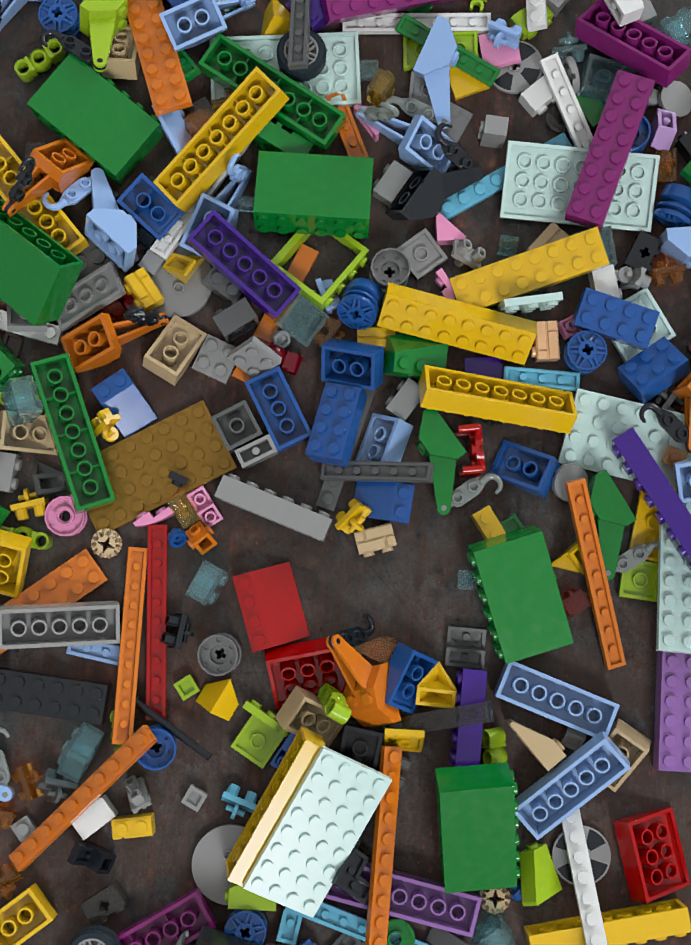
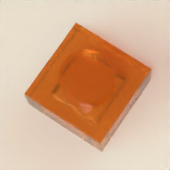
M669 444L660 462L673 467V463L685 460L688 453Z

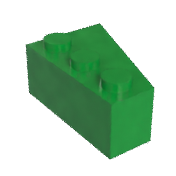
M269 121L253 139L255 147L260 151L312 154L314 151L313 143L294 131L290 133L282 129L283 124L280 122L274 124Z

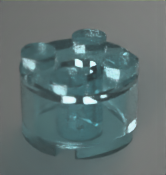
M497 914L498 918H494L492 915L481 921L475 927L476 932L473 937L469 938L473 945H516V935L503 916Z

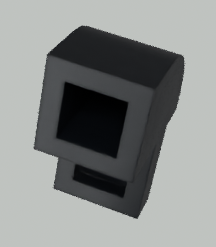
M84 840L83 843L75 842L67 861L72 865L86 866L98 874H109L117 856L98 844Z

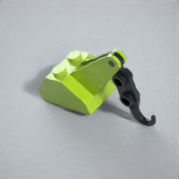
M84 0L80 4V31L90 37L91 47L72 35H65L51 29L42 33L40 41L42 45L48 47L45 39L47 37H54L65 51L82 62H91L95 71L103 72L107 68L113 37L127 26L128 0Z

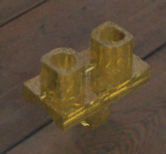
M183 490L166 499L184 530L201 520Z

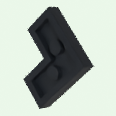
M353 848L348 858L338 869L331 883L365 905L369 899L370 883L360 877L369 857Z

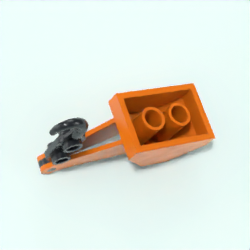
M67 138L33 149L30 156L19 166L18 170L20 172L16 176L17 182L8 193L10 197L2 206V210L7 215L13 216L21 208L51 188L62 194L65 189L90 171L94 161Z
M134 307L124 313L126 321L112 323L108 313H101L60 337L65 353L69 354L74 373L106 366L120 358L121 345L156 328L167 325L169 319L166 312H144V307ZM137 328V329H135V330H132V331H130V332H127V333H125V334H122V335H120V336H117V333H120V332H124V331H127V330H130V329Z
M690 372L672 391L679 399H684L685 425L672 412L664 410L654 403L644 404L639 411L640 420L646 423L644 413L646 410H652L657 417L659 425L676 442L685 443V449L688 453H691Z
M363 614L362 616L367 618L369 622L368 629L358 626L342 630L339 634L328 636L326 644L347 682L343 694L352 711L351 716L363 727L396 723L401 721L399 709L385 703L389 673L388 662L371 665L352 647L362 644L367 637L374 633L375 623L373 618L369 614Z

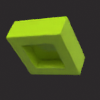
M191 674L173 684L183 701L200 691Z

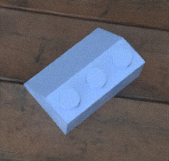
M182 109L157 116L160 120L159 124L176 156L193 138L192 134L194 133L190 123H185L183 118L186 116Z
M372 413L355 461L401 462L413 425L399 418Z

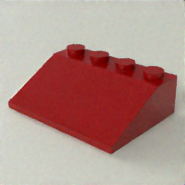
M290 562L232 577L252 652L310 636Z
M327 637L265 649V661L276 710L281 709L296 685L312 692L316 696H318L320 688L325 683L344 692L347 682L327 647Z
M672 807L627 816L613 822L631 901L648 903L691 885Z

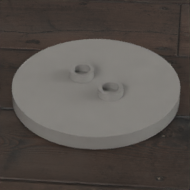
M179 245L173 252L180 255H197ZM204 260L187 284L181 282L162 267L155 277L149 274L164 297V304L153 311L155 313L166 312L168 318L171 319L174 315L186 318L200 311L212 294V291L201 284L211 271L209 262Z
M224 824L207 832L197 844L192 857V874L197 887L207 898L222 905H228V902H224L225 889H229L231 883L227 880L225 861L245 827L239 824Z

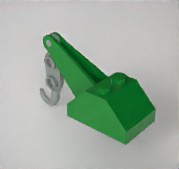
M424 410L420 419L416 448L422 456L426 455L429 462L434 463L432 484L437 513L446 515L450 512L451 507L463 506L480 494L485 484L490 480L497 482L498 488L495 494H498L502 490L503 482L494 473L469 479L453 491L456 461L467 452L437 410Z
M605 469L589 477L587 488L607 579L611 580L616 572L625 573L644 562L652 550L659 548V541L636 545L619 555L624 527L637 519Z

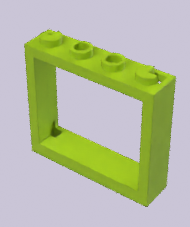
M295 233L271 262L301 288L298 292L299 296L322 312L325 307L328 308L329 305H332L334 302L333 298L337 294L340 295L346 288L345 284L356 277L357 270L360 267H365L366 262L369 260V249L348 234L342 238L332 236L357 254V256L321 297L282 268L311 235Z

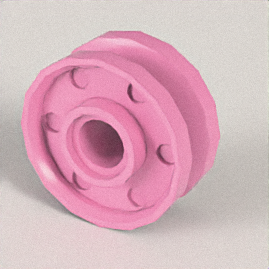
M60 496L53 499L45 510L47 527L59 536H74L80 533L88 521L87 511L79 514L75 513L70 496ZM65 511L70 513L68 521H64L62 518Z

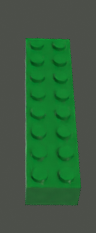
M221 33L217 35L198 63L201 73L232 93L257 66L290 98L272 119L310 141L323 152L328 150L346 123L345 113Z
M65 353L31 362L29 369L75 513L79 514L114 503L116 499L69 354Z

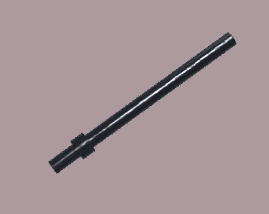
M136 695L135 707L207 761L212 757L209 751L143 703L141 698Z

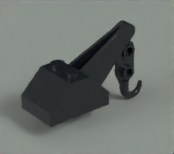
M440 123L435 129V138L441 145L445 157L459 170L440 173L435 167L417 168L385 212L392 220H417L435 217L440 213L441 206L445 202L444 199L484 177V170L481 167L473 166L472 157L461 146L442 136L441 131L444 127L452 128L450 123Z

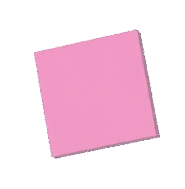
M488 33L478 35L484 61L496 68L521 63L519 47L515 50L501 45L499 49L493 47L494 41L487 38Z

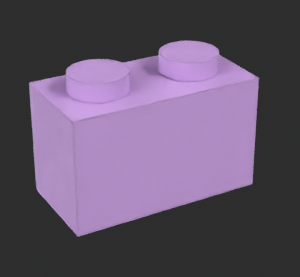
M657 108L650 126L651 147L657 150L669 151L677 132L676 113Z

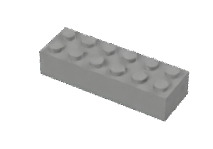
M229 473L226 476L223 474L214 495L217 499L321 542L325 541L332 524L330 514L321 510L318 513L313 512V508L304 503H301L300 506L296 505L292 498L284 495L282 498L276 496V492L265 488L262 491L253 482L247 481L245 484L236 475Z
M118 601L0 606V650L120 643V605Z

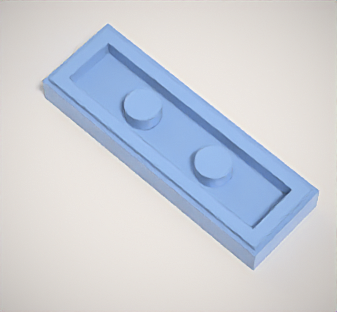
M120 645L68 646L66 654L118 665Z

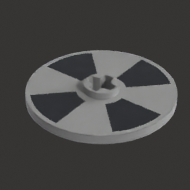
M519 40L521 63H517L516 70H512L514 64L498 68L501 72L493 84L494 87L504 93L520 94L541 78L543 71L539 61L542 60V57L533 45Z
M583 825L594 882L596 883L605 876L609 869L611 851L607 840L600 832L592 827ZM562 831L553 844L552 861L557 873L566 882L573 884Z

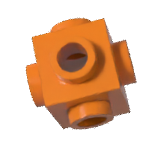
M200 520L185 531L189 538L186 540L193 550L196 548L202 556L218 544L212 536L214 534L212 528L208 524L204 526Z

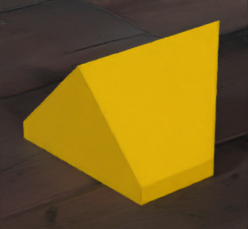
M271 0L264 12L261 35L285 34L290 30V12L278 0Z
M172 252L162 268L184 284H187L205 259L199 255H180Z
M577 541L551 563L553 567L584 575Z
M440 661L417 685L415 705L455 709L457 689Z
M231 679L205 684L196 699V702L208 712L227 721L230 720L239 705Z

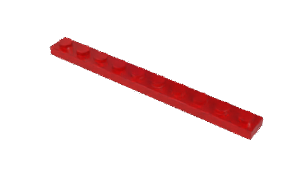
M148 525L146 705L166 719L167 645L161 643L160 640L163 632L167 633L165 618L167 615L168 525ZM146 715V720H153Z

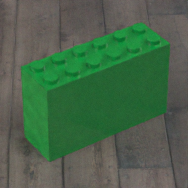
M69 54L27 102V105L38 120L60 138H67L89 156L97 168H101L108 177L119 186H122L164 136L162 127L159 124L160 120L153 114L148 115L145 112L146 109L137 102L135 104L130 100L131 97L122 90L120 92L116 89L115 83L109 78L105 80L101 76V72L95 71L93 67H89L85 62Z
M259 151L253 208L255 231L262 233L278 232L280 234H316L317 236L331 235L339 238L345 237L348 234L357 239L368 238L373 158Z
M0 198V300L12 307L16 313L22 315L34 326L59 320L84 262L17 211L13 216L7 215L2 210L5 201Z
M531 525L467 545L469 551L466 552L468 562L474 568L471 570L474 581L479 585V588L476 589L477 594L485 605L482 607L484 617L490 623L487 625L490 636L495 641L492 645L499 659H503L505 664H509L574 643L542 530L535 525Z
M508 762L435 768L440 862L445 893L517 887V878H520V869L517 866V862H520L519 850L516 849L519 845V836L516 833V829H519L518 817L515 816V812H518V802L515 799V795H518L517 783L514 782V772L509 769Z

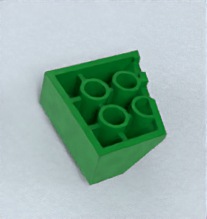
M405 333L387 336L383 374L420 380L424 365L446 369L448 345Z

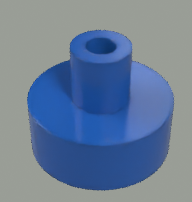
M172 528L167 536V540L173 548H179L186 544L188 537L183 529Z
M519 882L517 887L511 888L512 892L510 894V897L516 902L522 899L521 882Z

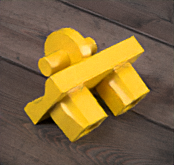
M105 408L97 413L98 417H95L90 422L95 438L102 433V437L106 441L114 442L119 436L118 430L114 426L121 417L119 413L112 415L109 408Z
M29 488L23 489V495L18 496L19 501L25 500V502L10 505V509L15 512L18 521L30 519L28 509L34 508L36 517L45 516L46 505L49 504L48 498L42 497L32 500V498L38 497L36 492H30Z
M354 498L349 502L350 510L348 512L341 511L335 516L337 519L336 529L342 530L348 535L355 530L363 531L364 526L362 523L372 512L370 507Z

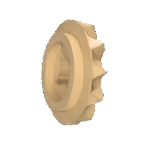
M101 529L93 535L91 547L94 554H97L100 558L110 559L113 556H117L120 552L122 539L112 529ZM109 537V544L112 546H108L107 549L103 550L104 544L101 542H105Z
M507 888L480 890L482 897L481 907L486 912L495 915L503 913L509 907L511 897ZM496 890L497 896L503 899L497 900L494 906L493 901L489 898L493 897Z

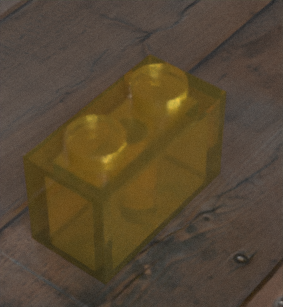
M380 68L368 85L367 101L376 107H381L380 103L385 102L386 99L392 97L395 93L396 78L390 71H384Z

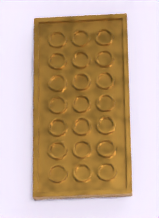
M204 400L100 451L116 500L112 504L87 511L96 531L105 528L115 530L135 520L140 513L144 511L146 513L151 512L197 487L237 469L231 454L228 452L211 419L212 416ZM171 470L190 479L189 486L183 485L180 488L171 484L172 479L168 478Z

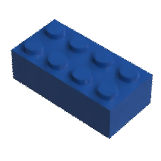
M586 287L581 292L570 326L581 330H591L604 338L639 350H645L648 348L660 312Z
M279 366L244 382L278 453L310 438L311 430Z
M325 383L305 452L311 461L348 468L367 400V395L361 387Z

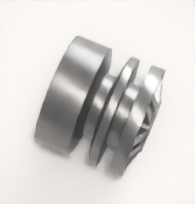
M395 248L382 249L375 254L371 262L369 279L379 285L383 295H385L388 282L401 286L407 285L411 270L409 258L404 252Z
M226 632L216 633L204 639L199 645L197 652L200 667L207 674L213 676H223L236 669L243 657V648L239 639ZM224 649L226 656L220 657L218 650Z

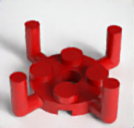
M479 423L458 425V430H454V435L456 438L468 437V441L471 443V446L468 447V456L472 458L471 466H462V470H458L459 478L480 476L482 472L486 471L484 451L482 450V426Z

